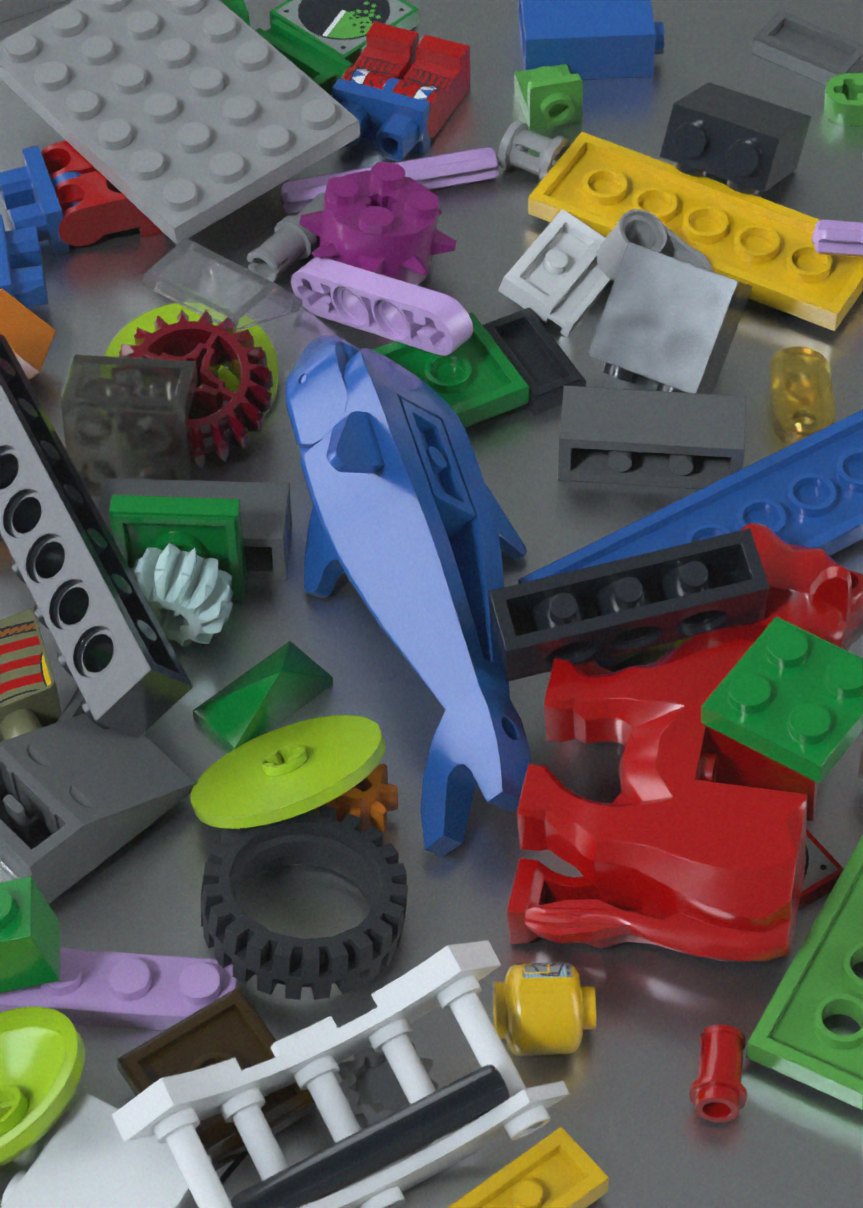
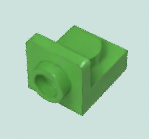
M567 64L542 66L536 69L514 72V90L529 130L582 122L583 81L580 74H570Z

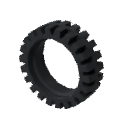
M321 806L318 817L309 816L308 811L298 816L267 825L240 828L239 830L226 829L221 835L220 844H213L208 854V861L204 867L201 888V927H203V937L207 947H214V958L223 968L233 963V977L243 984H246L254 975H257V990L272 995L277 984L285 985V998L300 1000L302 987H311L314 1000L330 998L331 987L334 983L342 995L356 990L359 977L368 984L378 976L380 965L387 967L392 961L395 949L399 947L406 918L408 885H406L407 873L404 863L398 864V851L392 843L383 846V833L374 826L361 833V818L348 813L341 823L337 822L336 808ZM310 864L335 870L358 884L370 900L371 910L369 915L358 926L332 937L300 939L272 932L249 918L238 904L236 895L239 887L252 875L277 865Z

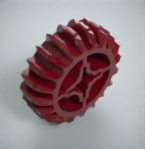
M182 309L177 317V323L170 325L158 315L154 322L155 332L153 333L137 327L136 334L134 335L136 345H121L119 352L121 363L113 364L111 370L113 385L109 391L111 405L116 409V422L121 427V430H128L129 441L134 447L146 444L148 455L152 457L153 461L168 451L170 461L176 468L182 463L185 456H194L195 463L201 469L206 462V454L215 452L217 457L226 462L227 457H229V444L246 450L250 442L249 432L261 433L264 426L263 413H269L272 408V394L269 391L273 387L272 371L269 370V367H266V353L262 347H254V338L249 330L236 333L235 324L231 321L230 317H227L218 325H213L212 315L207 310L204 311L198 321H189L188 315ZM221 365L231 371L238 379L240 384L236 393L225 388V381L218 378V370ZM148 384L157 388L159 396L164 398L165 407L161 413L154 409L144 398Z

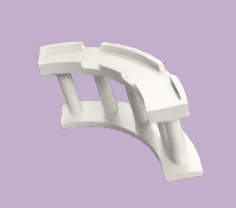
M484 940L447 945L403 976L372 993L371 995L377 1008L339 1028L332 1016L274 1042L271 1050L275 1058L242 1071L236 1058H232L198 1070L160 1078L112 1114V1117L124 1142L156 1135L160 1144L168 1143L198 1208H233L195 1130L201 1120L222 1114L226 1123L234 1122L263 1181L289 1167L261 1111V1107L265 1104L264 1096L297 1082L300 1090L309 1089L335 1143L362 1130L335 1077L340 1070L337 1063L372 1045L375 1052H384L410 1104L435 1092L436 1089L409 1037L414 1033L410 1025L411 1023L441 1006L445 1011L452 1010L481 1067L494 1065L498 1069L508 1087L510 1098L458 1131L455 1130L430 1143L431 1146L383 1171L380 1169L345 1189L299 1207L398 1208L406 1201L402 1194L403 1191L442 1172L506 1134L509 1135L512 1141L518 1140L545 1126L551 1120L546 1109L570 1093L563 1081L531 1088L525 1087L477 996L482 991L478 981L501 966L489 941Z

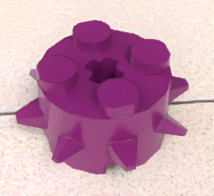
M388 162L374 164L371 171L350 173L343 177L329 179L324 194L323 210L301 215L299 225L320 237V247L312 252L314 257L328 258L413 285H418L425 280L429 273L428 266L432 261L433 255L455 251L457 242L436 229L438 216L442 214L441 210L438 209L439 197L430 192L426 186L405 176V170L402 166Z

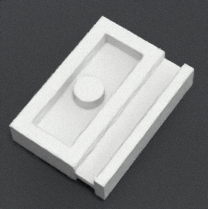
M562 209L504 276L498 291L524 309L530 307L543 322L546 323L548 319L552 320L562 327L560 333L568 337L613 282L612 279L602 272L597 262V251L605 237Z

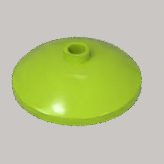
M31 1006L0 1012V1167L27 1151L54 1126L70 1104L78 1087L85 1061L84 1042L70 1019L57 1010Z

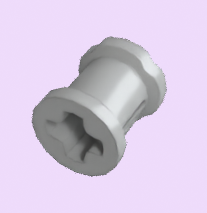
M515 120L510 124L501 140L498 151V165L507 170L513 167L520 168L538 175L540 181H542L569 148L570 142L562 136L551 139L528 130V125L525 122ZM533 149L535 151H538L540 153V156L535 157L533 155H530L528 153V150Z

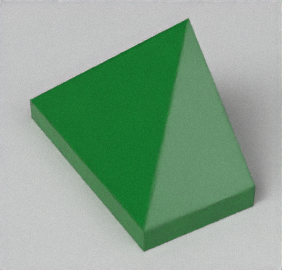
M289 641L192 710L193 718L227 749L232 751L242 744L268 733L333 685V677Z

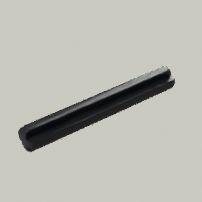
M485 1065L234 1195L231 1199V1205L233 1208H299L322 1199L483 1116L510 1098L508 1087L494 1065Z

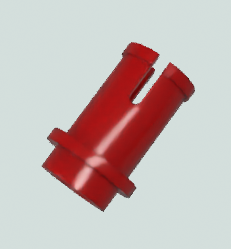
M712 1025L706 1027L704 1033H701L699 1037L698 1079L691 1084L689 1097L690 1101L695 1105L696 1113L701 1118L711 1122H728L738 1116L739 1110L747 1102V1091L741 1084L743 1050L746 1047V1038L741 1030L733 1026Z

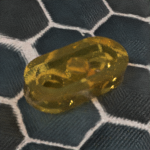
M794 346L777 352L771 359L768 377L772 422L777 438L790 446L835 423L836 409L829 363L818 351L808 347Z

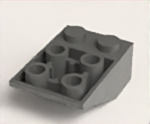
M86 713L1 741L0 869L11 880L31 876L48 904H50L191 794L193 786L197 783L144 734L137 738L114 728L103 729L96 725Z

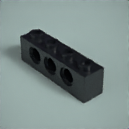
M749 528L489 591L490 624L505 678L509 682L552 671L555 658L570 660L574 665H579L690 638L694 635L721 628L735 627L764 620L769 585L751 529Z

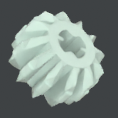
M169 543L164 550L147 547L143 557L136 559L134 567L130 568L167 639L176 640L183 647H188L192 640L198 643L209 644L213 634L221 632L223 623L228 621L233 605L230 602L233 591L230 588L232 576L218 569L217 559H204L196 554L195 548L190 552L179 550L174 544Z

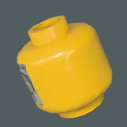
M570 963L514 964L508 969L505 981L494 982L493 985L494 1028L500 1039H506L508 1048L516 1056L571 1055L577 1051L581 1043L582 1030L596 1029L594 986L581 987L579 974Z

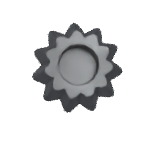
M367 1047L355 1053L354 1060L338 1064L340 1069L338 1074L343 1080L339 1085L361 1129L410 1105L384 1052L377 1053L373 1048ZM420 1058L428 1076H430L433 1069V1060ZM431 1079L436 1091L439 1090L437 1082Z

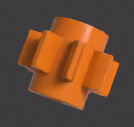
M383 763L377 765L364 780L352 789L322 806L336 808V821L340 823L348 813L361 818V833L371 826H374L381 832L387 831V811L398 809V786L388 784L387 765ZM321 806L315 808V810L320 811Z

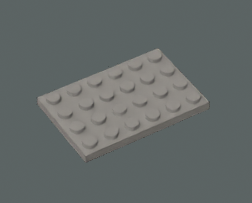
M75 0L0 41V79L176 245L360 137L359 120L220 0Z

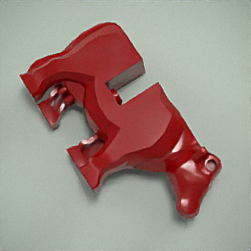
M751 523L744 526L741 530L751 529L768 581L769 594L764 620L694 635L652 664L630 666L616 672L600 667L596 661L574 665L570 660L554 659L544 699L546 741L563 743L577 739L585 744L595 742L622 743L625 747L618 767L622 792L611 804L595 802L565 788L546 766L528 764L517 809L520 849L534 851L549 850L565 862L576 867L583 876H564L550 870L538 860L520 858L507 908L510 945L529 943L540 936L557 943L579 942L600 949L626 942L654 944L685 954L733 962L769 961L790 954L805 872L806 821L814 822L819 783L702 724L701 706L776 616L849 652L851 645L863 635V574L840 566L823 549L788 544L766 525Z

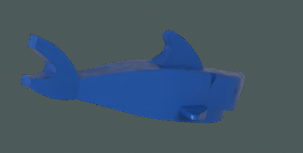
M323 335L314 339L306 346L285 383L287 411L296 444L299 446L304 479L313 503L304 556V588L307 593L323 599L331 594L338 577L345 572L382 629L445 708L442 719L432 738L423 776L420 809L425 850L439 856H444L463 844L476 786L478 785L487 803L512 812L518 808L527 767L531 763V753L524 726L510 700L509 682L505 678L490 624L489 591L504 588L501 550L514 560L519 561L526 555L527 549L492 492L485 484L466 430L450 405L425 382L387 357L367 348L361 350L336 335Z

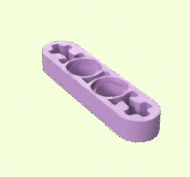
M315 257L295 272L291 278L295 296L309 312L437 355H449L467 341L473 333L470 316L456 299L440 292L324 257Z

